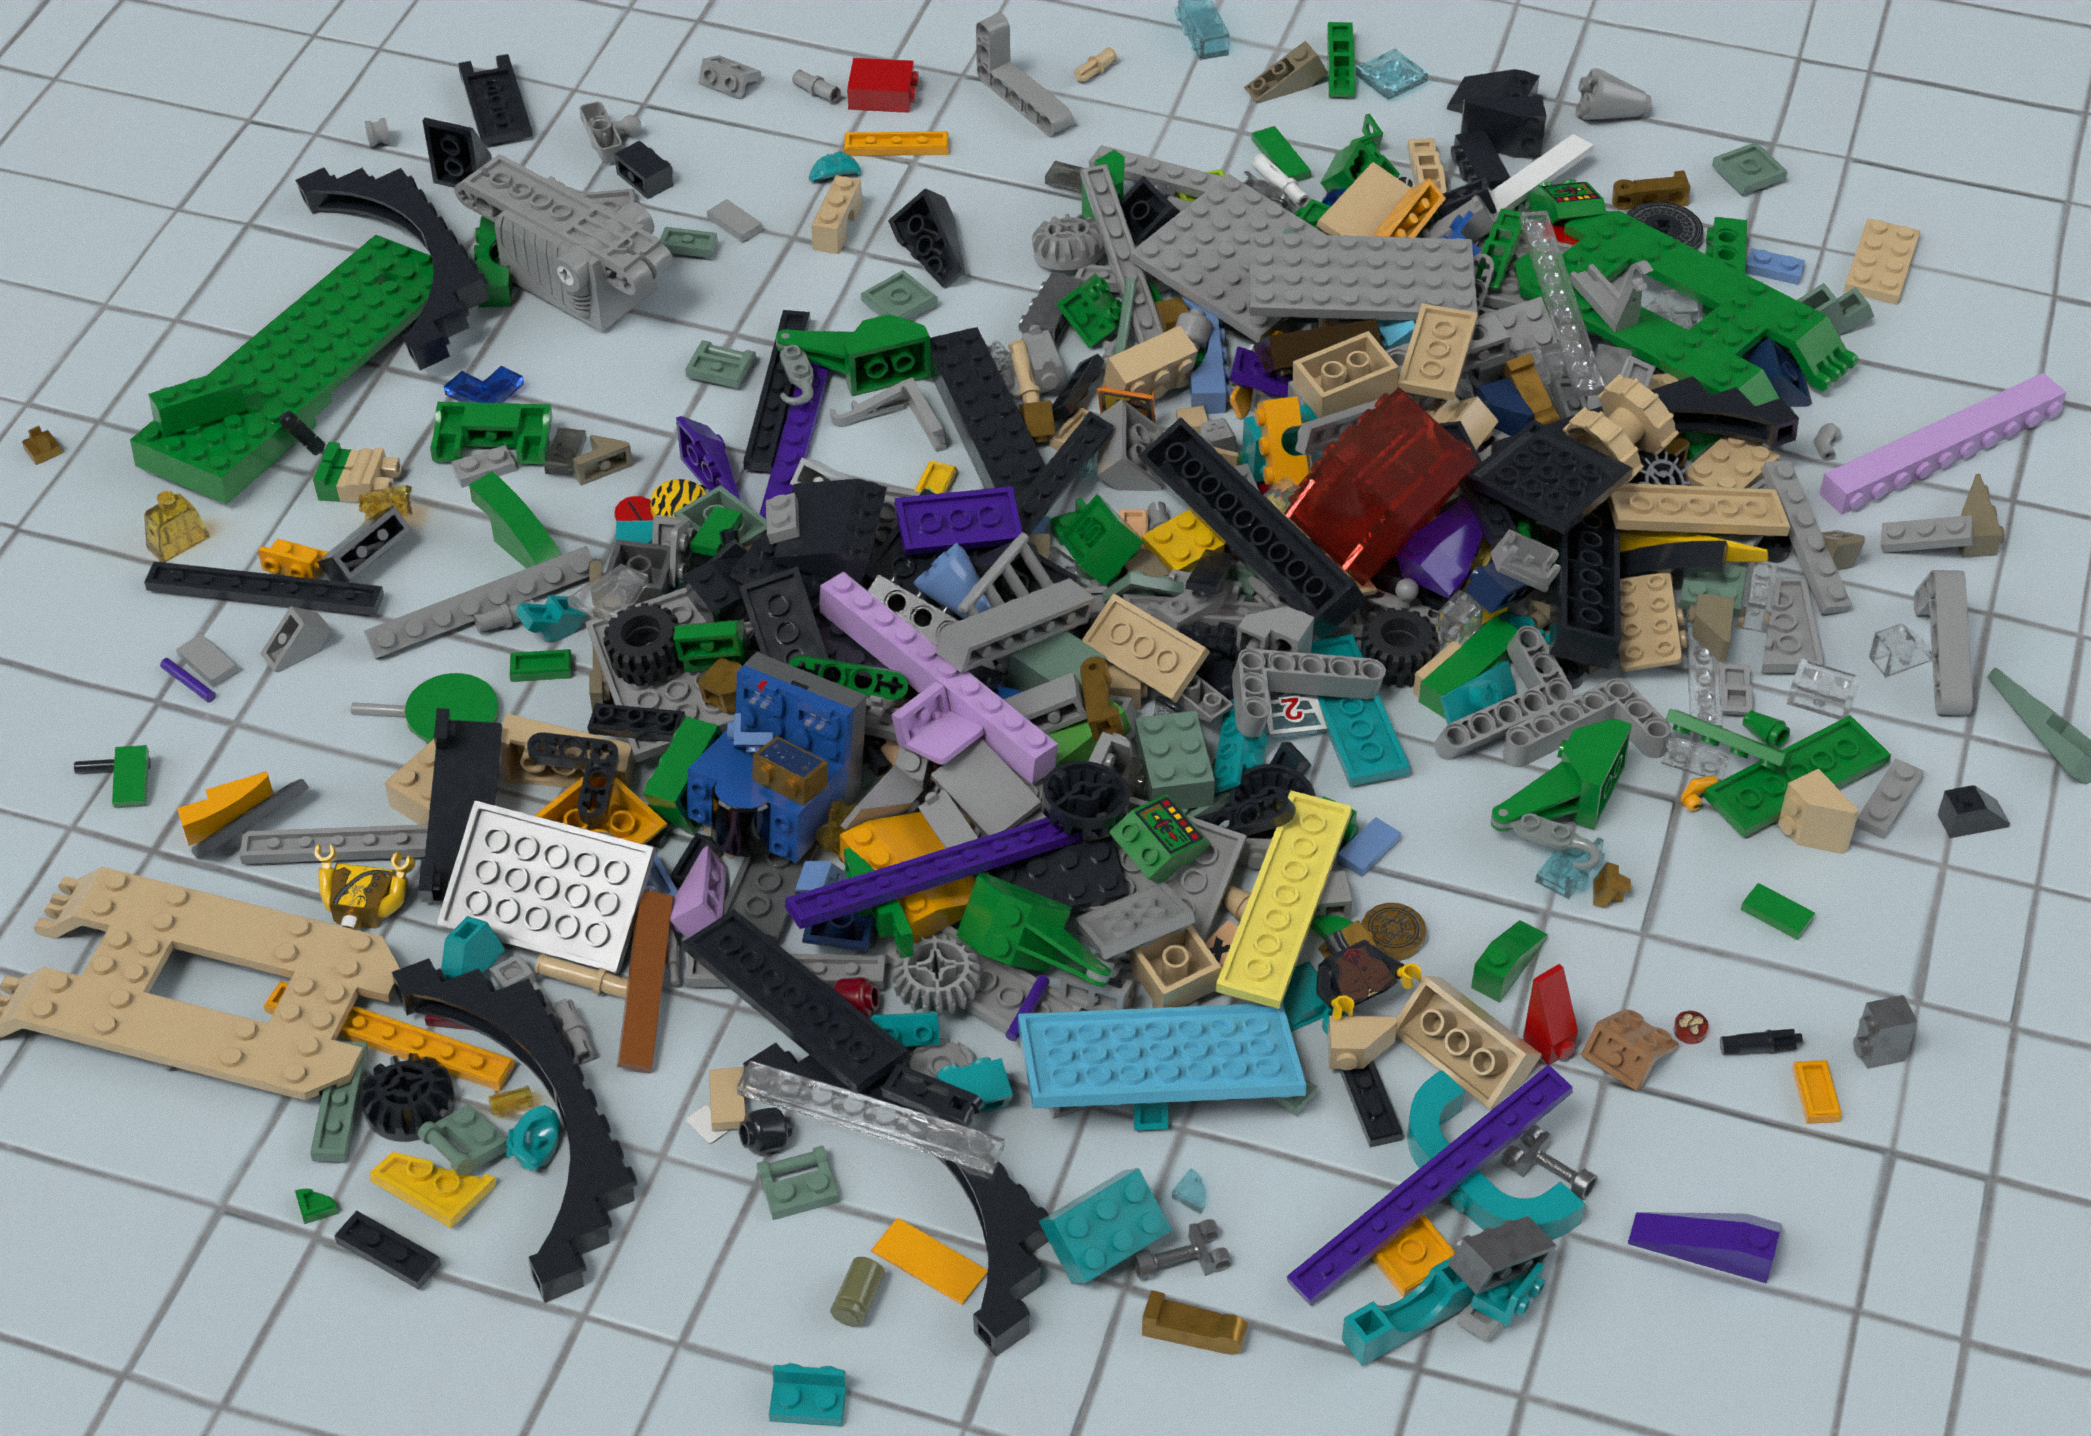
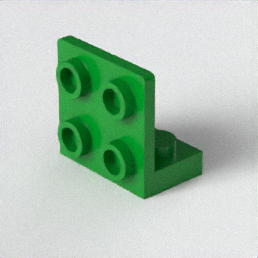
M1096 273L1056 303L1088 348L1119 326L1122 302L1119 299H1115L1111 294L1106 280L1099 277Z

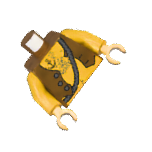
M318 844L315 847V856L322 861V868L318 869L319 894L325 909L332 913L335 923L358 931L360 927L375 929L381 925L384 918L389 917L403 905L408 884L406 873L411 872L415 867V860L412 856L408 855L405 865L401 866L402 854L399 852L393 854L391 864L397 869V873L393 869L336 863L335 868H331V863L337 858L335 847L330 844V854L325 858L321 855V845Z

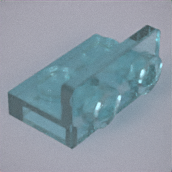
M1597 837L1593 842L1599 848L1601 854L1600 861L1595 867L1586 870L1573 867L1574 862H1586L1590 859V855L1577 849L1555 850L1537 873L1535 882L1570 899L1577 889L1581 891L1584 888L1591 870H1597L1602 864L1605 853L1602 852L1604 840Z

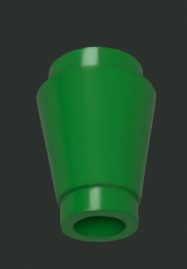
M1750 710L1743 718L1742 725L1763 744L1770 747L1781 748L1790 736V728L1786 726L1783 720Z

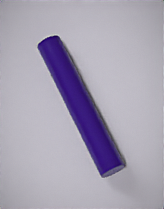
M164 658L161 661L160 667L206 702L209 703L215 699L216 693L172 660Z
M1039 975L1005 1034L1008 1040L1013 1042L1018 1040L1020 1036L1018 1014L1033 1013L1050 983L1046 976Z

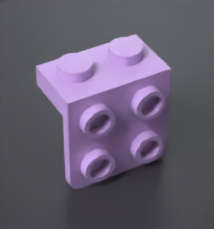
M934 682L891 714L898 745L938 764L947 763L984 734L983 726L950 711L945 686L938 682Z

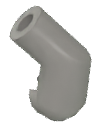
M1833 423L1823 425L1814 438V444L1824 461L1832 460L1835 457L1836 453L1830 442L1836 441L1835 435L1840 437L1841 434L1840 429Z

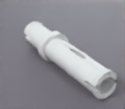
M1260 153L1256 155L1253 159V167L1269 182L1284 190L1289 200L1298 209L1301 207L1305 208L1310 201V196L1298 187V182L1294 178H1289L1265 154Z

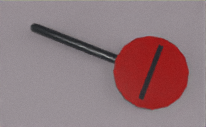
M631 496L621 500L615 507L614 517L616 522L653 520L651 500L643 496Z

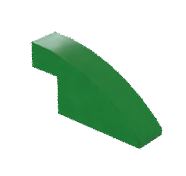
M493 471L469 484L472 502L490 517L494 542L527 569L562 555L533 512Z

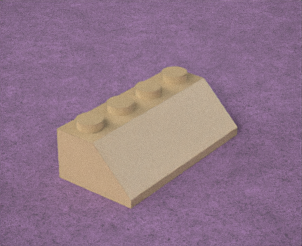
M1424 976L1397 1017L1396 1036L1439 1070H1443L1458 1085L1489 1109L1495 1108L1526 1080L1542 1055L1442 977Z

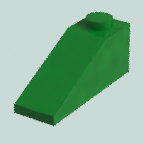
M1521 920L1517 921L1494 939L1476 961L1471 988L1500 1003L1544 944L1548 934Z

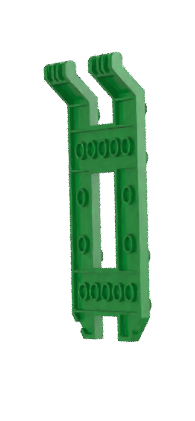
M1606 211L1607 214L1571 219L1565 224L1564 233L1579 240V242L1555 260L1531 249L1515 261L1514 273L1518 281L1519 295L1528 300L1542 297L1547 310L1589 332L1597 333L1602 336V339L1611 341L1613 345L1619 348L1632 350L1633 355L1680 380L1694 376L1711 395L1737 387L1754 406L1779 399L1764 370L1741 358L1742 355L1765 337H1770L1772 340L1789 348L1810 386L1820 391H1826L1832 385V382L1839 380L1841 376L1847 373L1848 368H1853L1859 362L1858 356L1846 349L1827 315L1621 211ZM1645 260L1653 269V271L1645 275L1713 309V311L1687 330L1641 306L1638 323L1615 333L1569 282L1570 273L1574 271L1577 274L1583 271L1587 272L1588 266L1594 264L1610 282L1632 264Z

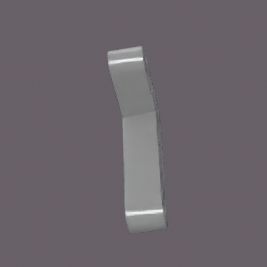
M997 13L976 24L977 74L981 82L1048 136L1072 126L1073 116L1070 109L1011 62L1010 25L1005 15Z
M1932 570L1915 590L1914 611L1916 615H1930L1935 710L1937 715H1970L1973 697L1965 573L1959 570Z
M1523 626L1507 645V652L1528 690L1448 724L1435 740L1434 747L1440 757L1448 760L1455 759L1503 738L1511 727L1571 699L1573 695L1572 687L1555 657L1549 655V646L1538 629L1533 626ZM1521 641H1524L1525 643H1527L1528 646H1529V648L1523 646V644L1521 643ZM1536 667L1542 669L1544 674L1538 672ZM1550 693L1557 695L1559 700L1553 698ZM1525 704L1530 705L1534 711L1527 709ZM1499 715L1506 717L1508 722H1504ZM1473 726L1479 727L1483 734L1476 732ZM1447 737L1454 739L1457 745L1450 743Z
M1244 649L1238 655L1232 674L1236 727L1246 737L1253 738L1262 734L1270 713L1269 691L1372 699L1379 692L1386 669L1381 662L1371 658Z
M1614 678L1511 727L1506 733L1503 759L1507 764L1514 767L1525 766L1558 750L1562 740L1568 741L1573 729L1613 718L1632 724L1629 740L1642 754L1649 758H1660L1667 752L1671 725L1630 682L1622 678Z

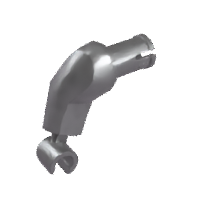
M1244 171L1248 176V179L1243 182L1244 184L1281 207L1286 208L1288 206L1289 198L1284 190L1268 181L1258 180L1249 171Z

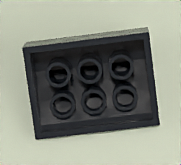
M859 478L795 483L792 493H795L798 500L800 537L777 542L772 562L791 568L798 566L799 570L832 579L844 572L861 585L869 563L887 487Z

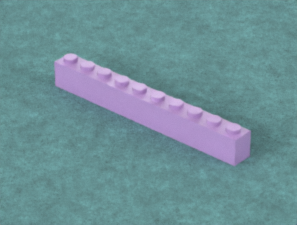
M2039 374L1824 473L1819 494L1841 515L1851 510H1857L1870 501L1880 499L1884 495L1896 489H1902L1907 484L1920 478L1923 479L1941 468H1947L1958 460L1968 458L1984 448L1992 447L2001 440L2011 438L2027 428L2035 427L2044 420L2056 417L2063 409V402L2067 392L2046 374Z
M842 572L820 585L819 612L889 669L902 672L906 676L908 684L917 692L921 693L934 682L944 685L950 711L983 726L984 734L981 738L1008 766L1033 785L1055 768L1057 742L968 671L961 673L936 653L937 646L846 573Z

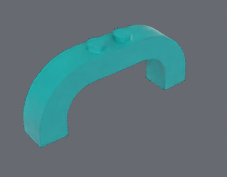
M1440 1070L1422 1084L1411 1104L1407 1142L1410 1154L1419 1169L1450 1144L1443 1136L1440 1128L1445 1122L1460 1113L1463 1108L1465 1090L1443 1070ZM1479 1170L1447 1195L1457 1211L1467 1215L1483 1230L1488 1227L1493 1229L1501 1226L1509 1219L1515 1221L1529 1216L1551 1240L1562 1237L1579 1226L1585 1209V1203L1561 1181L1537 1197L1516 1198L1496 1188Z

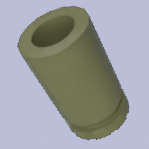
M855 1257L852 1260L830 1309L834 1319L851 1327H858L864 1323L866 1314L885 1275L884 1268L878 1262L867 1257Z

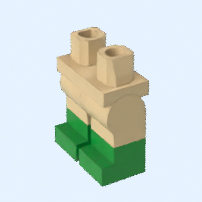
M328 442L321 459L322 462L319 463L314 475L313 483L319 501L358 503L366 500V504L375 505L378 496H392L394 483L392 478H386V476L399 477L401 464L399 458L386 457L384 448H375V450L370 448H363L361 450L342 449L340 443Z

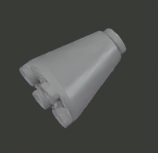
M1591 69L1587 77H1581L1579 81L1578 91L1581 92V98L1576 107V116L1582 117L1585 120L1645 116L1649 112L1651 106L1650 95L1602 69Z

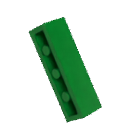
M1495 615L1461 645L1457 651L1421 681L1418 702L1446 719L1440 697L1503 661H1508L1509 664L1512 663L1507 652V645L1518 629Z

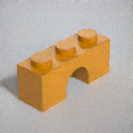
M1298 396L1265 400L1257 403L1258 408L1255 409L1254 414L1256 425L1261 427L1262 438H1259V450L1261 455H1265L1266 467L1263 468L1265 484H1269L1270 490L1311 484L1307 456L1290 455L1283 449L1281 443L1285 430L1302 425Z

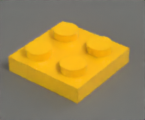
M1189 509L1142 535L1143 545L1152 554L1157 555L1162 564H1166L1171 572L1173 569L1185 572L1192 571L1205 549L1224 552V543Z

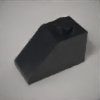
M1971 785L1944 791L1937 815L1949 838L2009 827L2010 822L1997 799L1977 786Z

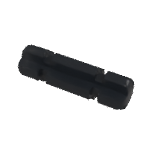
M287 411L280 416L279 423L286 430L290 429L289 433L306 447L313 455H318L324 451L325 442L316 436L292 411Z

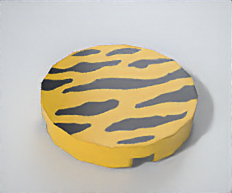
M672 479L663 482L655 488L651 495V513L653 517L656 515L674 517V512L705 495L706 492L697 483L686 479Z

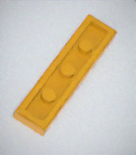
M846 132L844 153L850 156L948 155V132Z

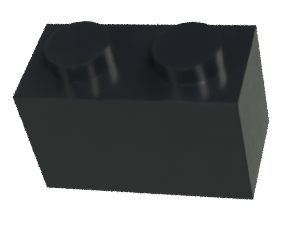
M640 140L614 153L617 175L645 198L649 199L673 186V169L671 164L667 160H663L652 148L647 147Z

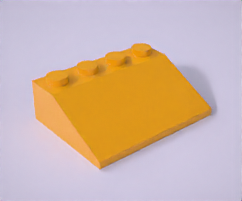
M583 777L534 815L643 845L667 827V822L617 777L615 778L607 816L600 824L588 825L579 818L578 799ZM596 777L590 781V785L596 788L603 787L607 783V780L602 777ZM592 797V805L588 810L589 813H593L594 809L597 808L596 798Z
M921 812L867 820L840 834V858L844 861V849L851 848L874 870L945 849ZM972 875L896 899L903 909L913 932L914 943H918L920 936L927 938L962 919L976 881Z

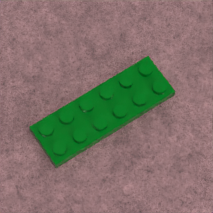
M1849 715L1780 750L1792 755L1788 767L1778 766L1776 770L1760 765L1758 761L1705 788L1703 797L1744 838L1779 820L1789 782L1820 769L1839 789L1889 763L1891 754Z

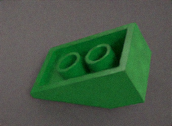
M1098 494L1093 497L1058 537L1077 564L1103 586H1106L1109 581H1113L1118 577L1122 566L1139 553L1141 545L1144 543L1137 532Z

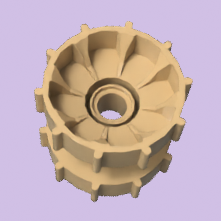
M1619 374L1597 396L1601 400L1604 413L1601 411L1599 413L1590 411L1584 407L1562 430L1567 436L1633 467L1632 477L1625 482L1629 483L1644 467L1640 462L1637 451L1644 450L1652 452L1657 456L1679 432L1675 429L1674 415L1668 411L1658 398L1657 393L1654 394L1650 389L1641 384L1637 378L1633 380L1622 377Z

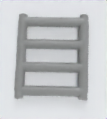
M1022 532L1015 538L957 607L959 613L967 615V617L979 614L975 604L983 595L986 596L993 608L1004 604V601L992 585L1001 574L1017 598L1029 594L1010 565L1018 554L1021 555L1042 589L1053 584L1027 542L1030 539L1026 533ZM1013 653L996 659L999 663L996 669L1002 672V674L1008 670Z

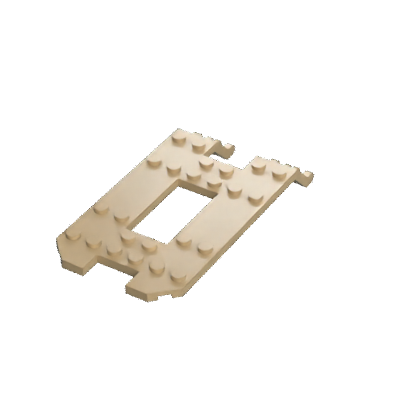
M101 867L79 879L63 877L58 888L62 893L69 894V896L59 893L53 894L50 903L44 909L47 917L56 920L39 918L34 926L36 933L54 939L80 926L106 931L83 974L79 976L42 967L21 978L5 976L0 984V989L4 993L12 995L5 996L0 994V1038L24 1028L306 1101L318 1096L320 1090L335 1084L337 1087H340L352 1081L353 1074L364 1054L363 1047L339 1042L336 1039L358 995L390 1003L395 993L392 972L400 969L382 936ZM173 949L291 978L269 1023L149 993Z

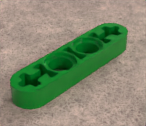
M797 655L789 661V665L797 667L799 662H805V668L815 670V663L821 664L818 676L824 678L823 672L826 668L830 666L837 667L841 672V678L836 682L837 684L867 696L874 695L884 697L885 699L898 700L908 690L906 676L897 670L807 655ZM862 671L868 672L872 677L871 685L867 688L857 687L854 682V677L857 673ZM877 673L883 674L881 681L891 682L892 677H897L898 682L903 684V687L897 688L896 693H891L890 687L880 685L881 691H874L877 685Z

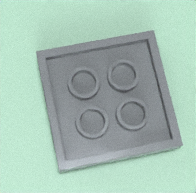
M1164 881L1075 918L1078 930L1104 960L1120 958L1127 953V950L1137 946L1151 945L1157 941V938L1168 933H1180L1187 928V925L1196 922L1192 910Z

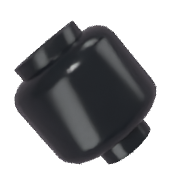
M776 1107L750 1111L745 1115L744 1121L739 1124V1137L743 1147L748 1148L755 1155L783 1150L787 1144L788 1137L792 1135L790 1119L784 1117L781 1110Z

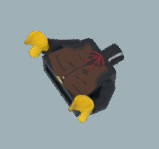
M1341 930L1323 939L1332 955L1318 964L1316 994L1332 1009V1016L1335 1020H1340L1344 1011L1351 1017L1355 1006L1388 991L1398 983L1397 979H1401L1402 986L1406 989L1413 987L1412 978L1421 981V968L1419 965L1414 963L1405 965L1374 945H1371L1367 940H1362L1349 946Z

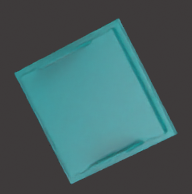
M1310 961L1295 966L1282 1002L1291 1032L1322 1019L1323 1012L1328 1008L1316 994L1317 971Z

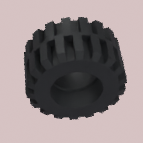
M641 603V606L635 607V605H632L626 611H619L617 618L612 617L608 622L609 627H605L604 630L605 637H603V641L612 669L619 679L623 678L624 682L628 684L635 682L636 686H642L644 683H648L651 686L655 685L656 681L661 680V682L668 680V675L674 676L678 672L677 667H682L683 660H679L674 642L675 626L679 625L677 617L671 613L670 609L666 607L661 609V605L655 603L652 606H649L648 603ZM652 642L648 645L638 647L644 643Z
M1395 607L1388 608L1386 612L1380 610L1376 616L1371 615L1368 618V623L1364 624L1360 652L1363 658L1375 659L1384 665L1386 672L1382 681L1383 685L1390 686V684H1393L1396 687H1403V685L1407 684L1410 687L1414 686L1415 673L1436 655L1438 633L1436 632L1435 625L1430 623V619L1427 616L1421 617L1420 612L1415 610L1411 612L1408 611V608L1402 607L1401 610H1396Z

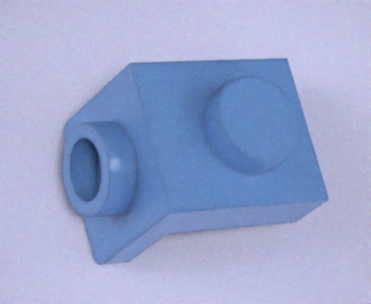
M734 713V721H728L727 740H734L733 748H746V753L755 754L773 739V732H741V713Z

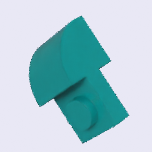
M549 595L544 605L519 603L515 611L528 631L534 633L541 632L548 642L559 641L570 636L582 625L587 616L574 597Z

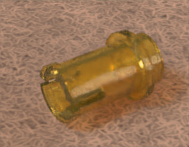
M528 1085L502 1093L496 1090L494 1095L488 1096L493 1116L499 1115L504 1117L506 1112L533 1107V1100L530 1099L532 1094Z

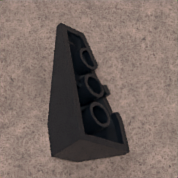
M925 188L893 215L888 222L897 242L911 253L910 255L915 260H918L942 287L947 288L965 273L955 218L946 198Z

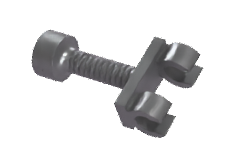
M1535 1124L1524 1132V1135L1520 1138L1527 1147L1531 1148L1526 1154L1513 1145H1509L1502 1153L1505 1156L1501 1160L1503 1165L1512 1171H1518L1520 1176L1524 1177L1532 1166L1538 1163L1572 1185L1571 1191L1583 1200L1590 1195L1598 1179L1597 1175L1585 1168L1580 1172H1576L1545 1153L1550 1145L1551 1134L1547 1131L1543 1132Z
M1206 1219L1197 1225L1196 1223L1189 1224L1188 1238L1191 1245L1156 1253L1155 1255L1151 1254L1148 1249L1134 1253L1132 1259L1138 1278L1142 1280L1155 1276V1269L1194 1257L1198 1259L1204 1275H1209L1212 1271L1221 1272L1231 1266L1229 1263L1231 1256L1228 1249L1221 1247L1208 1253L1205 1244L1219 1238L1216 1233L1219 1229L1215 1220Z

